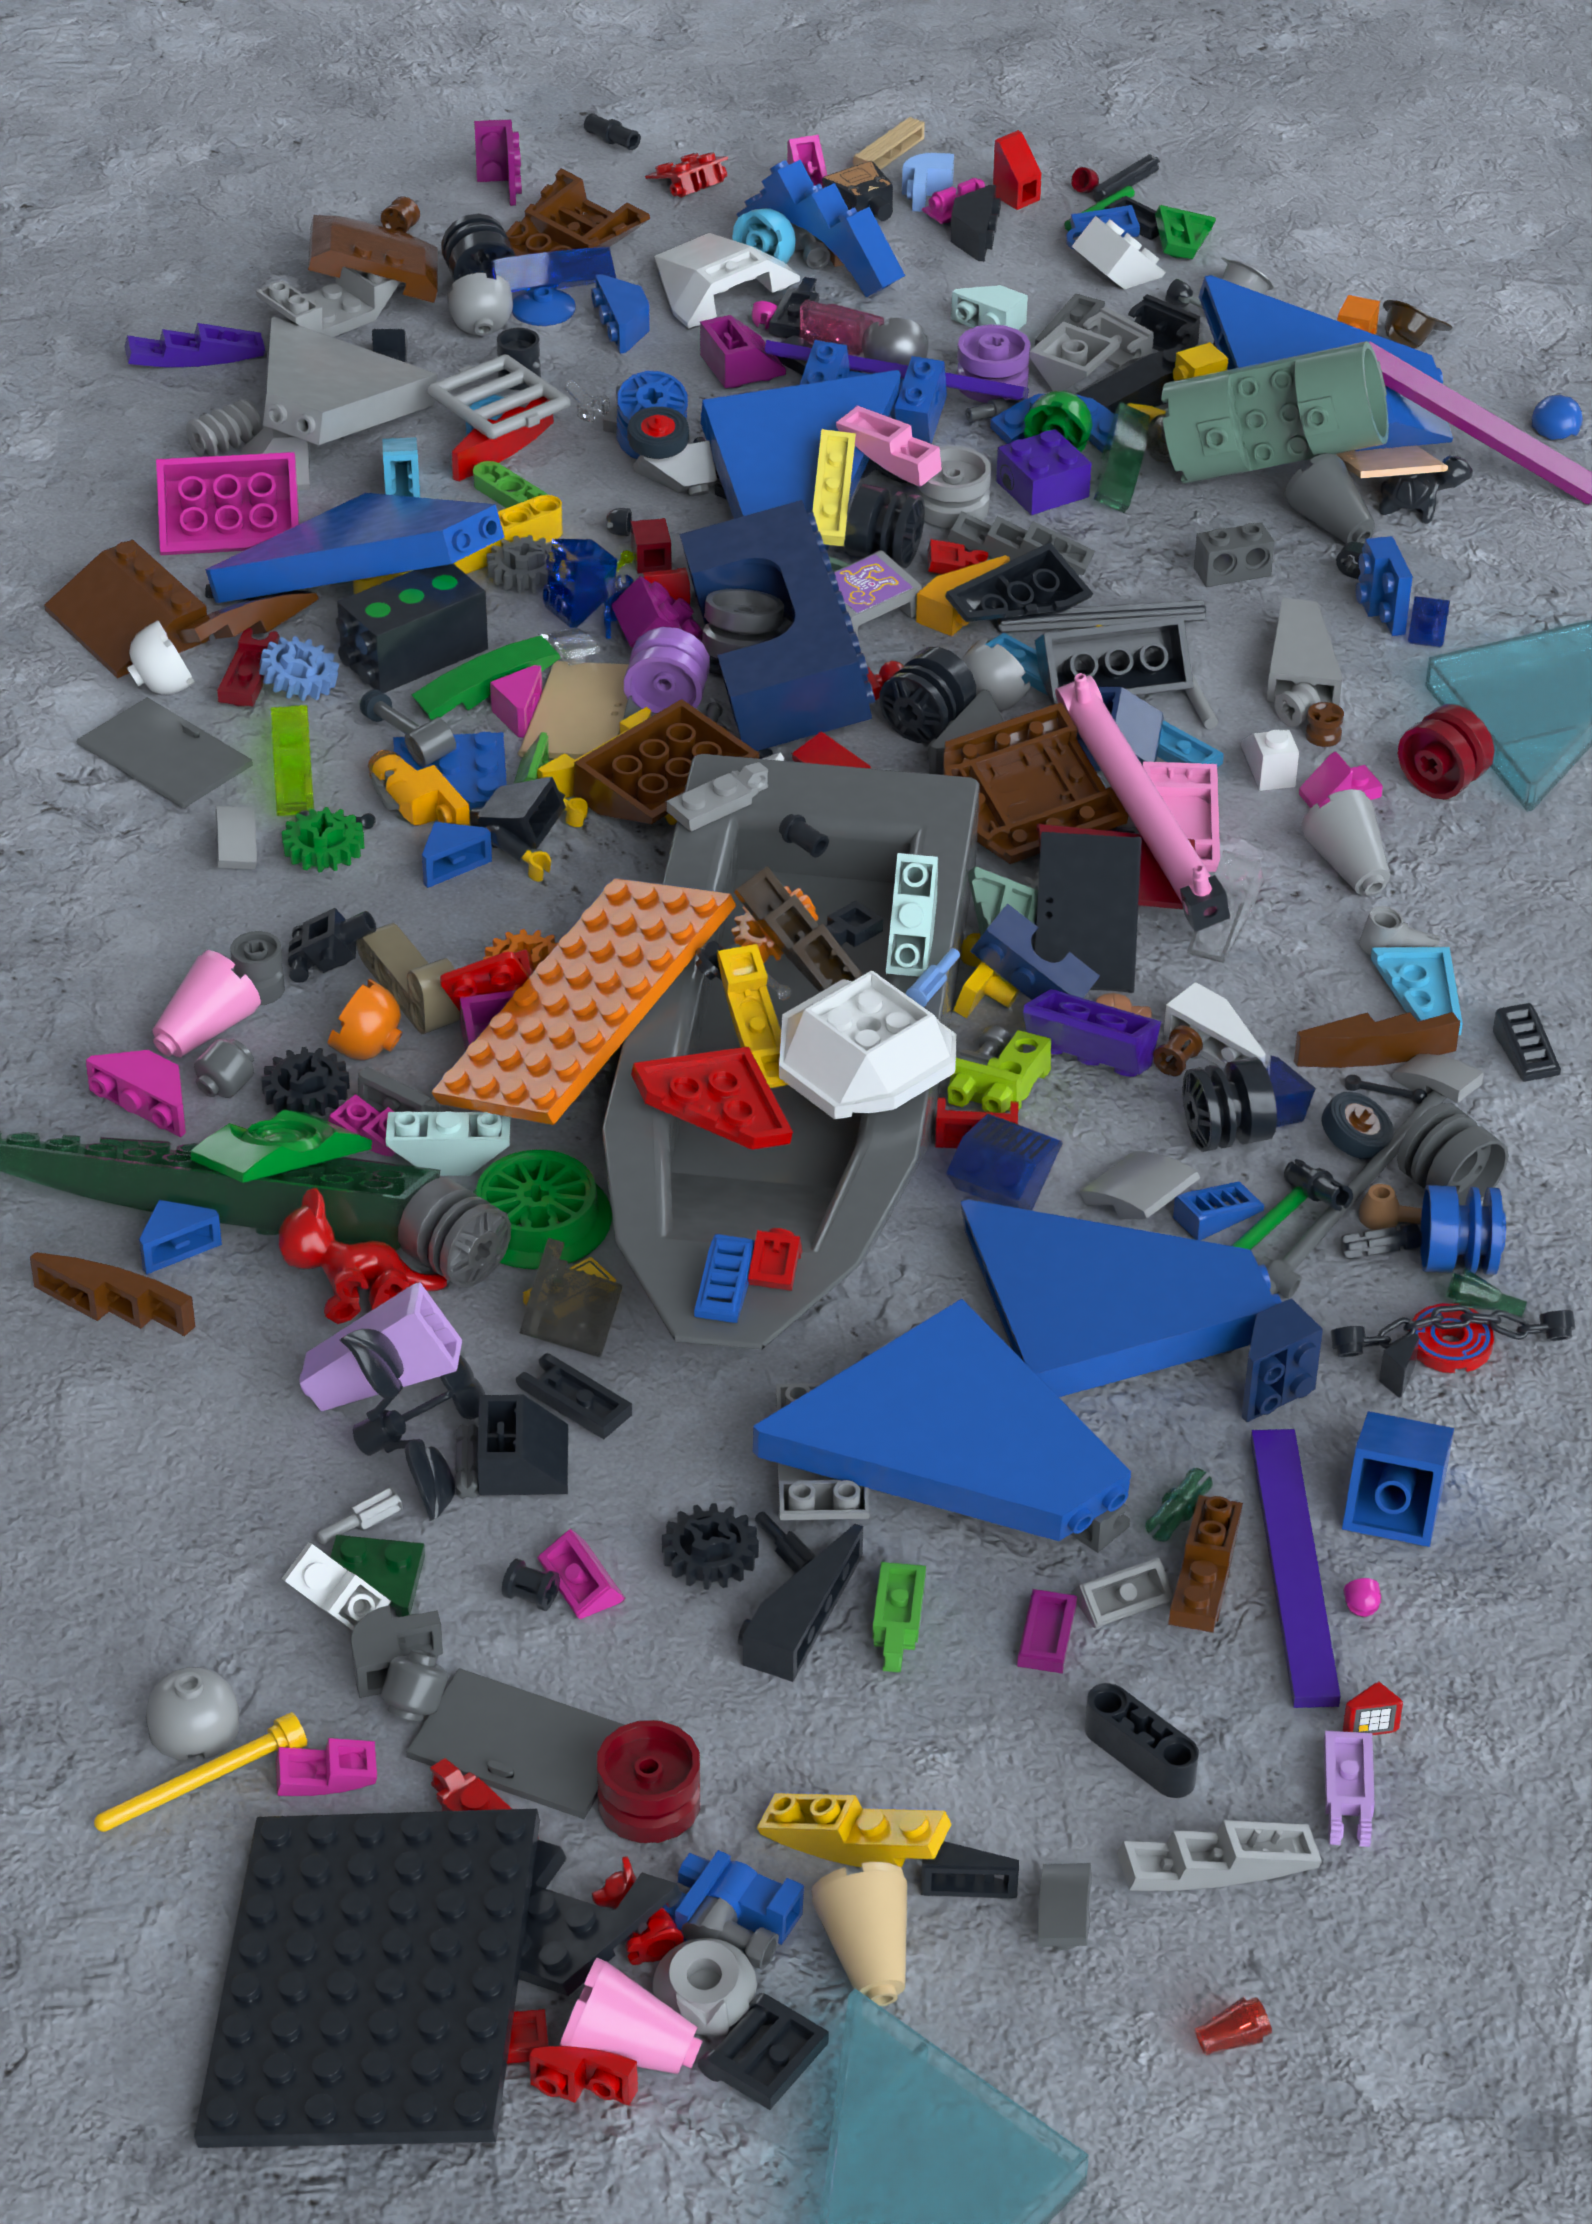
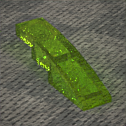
M307 705L271 707L277 816L296 815L302 810L309 811V809H314Z

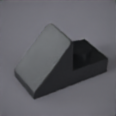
M372 329L373 352L407 363L408 342L404 329Z

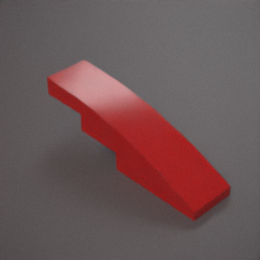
M543 396L531 401L525 408L518 406L506 411L497 421L487 419V421L495 424L550 400ZM553 414L540 419V424L530 428L524 426L495 439H489L474 428L452 450L453 480L462 481L473 476V468L478 463L485 461L500 463L534 441L554 423Z

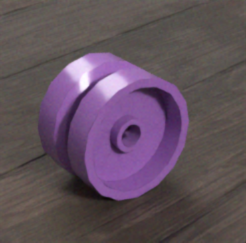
M990 324L969 329L959 337L957 375L1028 388L1030 341L1019 330L1004 325ZM959 390L968 398L987 403L988 400L1003 398Z
M660 627L647 631L637 639L632 649L629 666L624 677V693L627 699L632 695V699L637 706L642 709L648 707L654 713H659L681 699L697 709L702 700L710 670V656L704 644L693 634L679 628Z

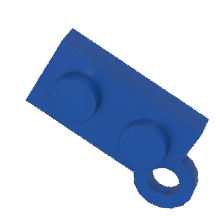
M1132 205L1071 214L1070 224L1072 229L1066 235V243L1070 248L1074 249L1072 245L1076 240L1073 238L1079 237L1095 216L1105 224L1109 219L1124 230L1121 235L1122 237L1126 233L1132 237H1138L1140 226Z

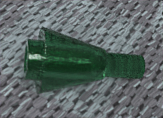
M1467 1268L1463 1269L1461 1275L1453 1274L1446 1297L1453 1299L1452 1304H1460L1480 1310L1495 1311V1309L1519 1317H1522L1527 1304L1525 1300L1501 1293V1290Z

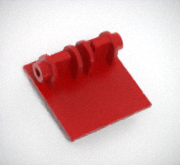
M714 152L700 156L698 153H692L682 156L680 158L681 163L674 165L673 162L658 165L655 167L656 172L645 176L646 179L671 178V194L682 198L688 194L700 191L701 188L705 189L708 186L723 182L724 178L727 177V170L721 165V162L728 160V156L715 157Z

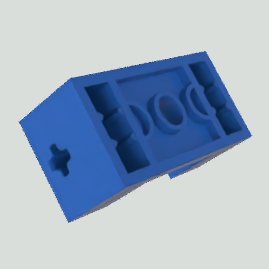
M815 340L800 385L868 374L850 371L847 345ZM912 356L904 380L900 379L898 397L889 415L892 419L911 425L912 437L932 444L947 397L944 361Z

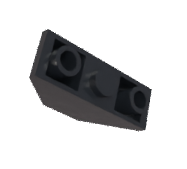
M988 185L955 198L951 214L950 242L977 261L985 262L987 249L993 250L994 233L997 231V221L1001 210V198H996V185Z

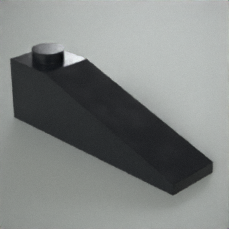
M854 1524L766 1598L758 1607L752 1620L745 1619L738 1636V1644L743 1646V1666L791 1682L795 1680L863 1556V1526Z

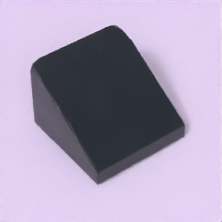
M1416 1333L1383 1350L1379 1382L1399 1398L1403 1396L1415 1368L1419 1336Z

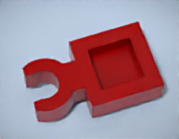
M930 539L927 550L928 572L943 575L987 561L988 552L983 550L967 552L963 544Z

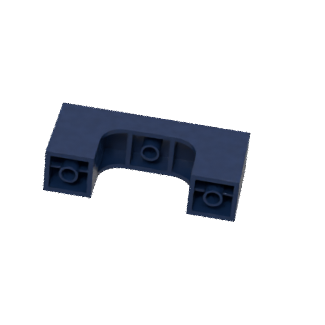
M802 500L679 534L694 592L705 625L709 624L704 617L708 594L725 589H747L771 594L783 602V617L793 623L785 633L772 640L717 655L741 741L755 751L813 736L821 731L827 732L872 719L869 704L875 703V698L870 681L868 682L867 678L869 672L864 654L861 653L856 632H854L849 612L846 610L842 592L839 591L836 575L832 571L827 551H825L821 533L818 531L814 513H806Z

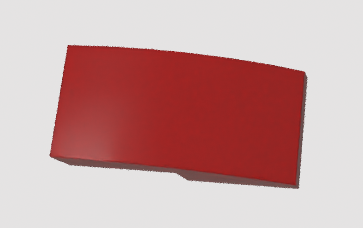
M572 2046L533 2048L529 2055L531 2086L538 2088L547 2096L561 2097L576 2103L585 2088L592 2091L599 2098L604 2100L613 2099L629 2106L638 2092L637 2061L602 2050Z

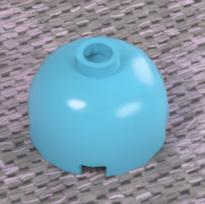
M771 208L754 209L738 217L733 228V241L752 246L783 261L785 264L788 263L795 251L796 238L790 221L784 214Z

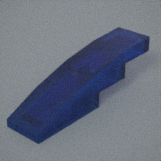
M610 247L552 251L491 261L494 279L497 280L496 275L503 277L510 284L512 292L520 290L530 292L538 287L563 289L596 283L595 275L599 274L616 278Z

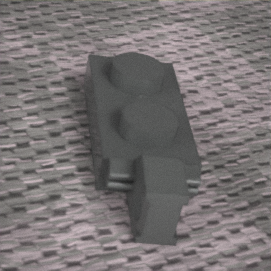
M366 1067L358 1073V1096L380 1113L387 1107L394 1112H455L447 1106L439 1107V1102L372 1068Z

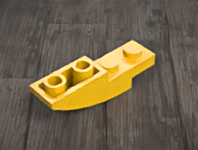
M775 1793L757 1829L761 1835L773 1841L828 1861L855 1867H862L861 1863L885 1862L902 1868L906 1858L935 1859L950 1829L951 1822L945 1810L863 1809L856 1795Z

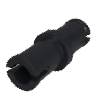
M591 113L584 121L586 132L602 137L603 141L613 145L616 143L626 147L628 150H635L640 144L641 136L638 134L639 132L622 126V123L618 120H607L595 113Z
M1295 1159V1164L1291 1161L1284 1170L1285 1181L1296 1187H1301L1304 1195L1312 1201H1323L1337 1211H1342V1206L1345 1209L1348 1208L1352 1203V1189L1334 1180L1332 1174L1325 1169H1314L1300 1159Z

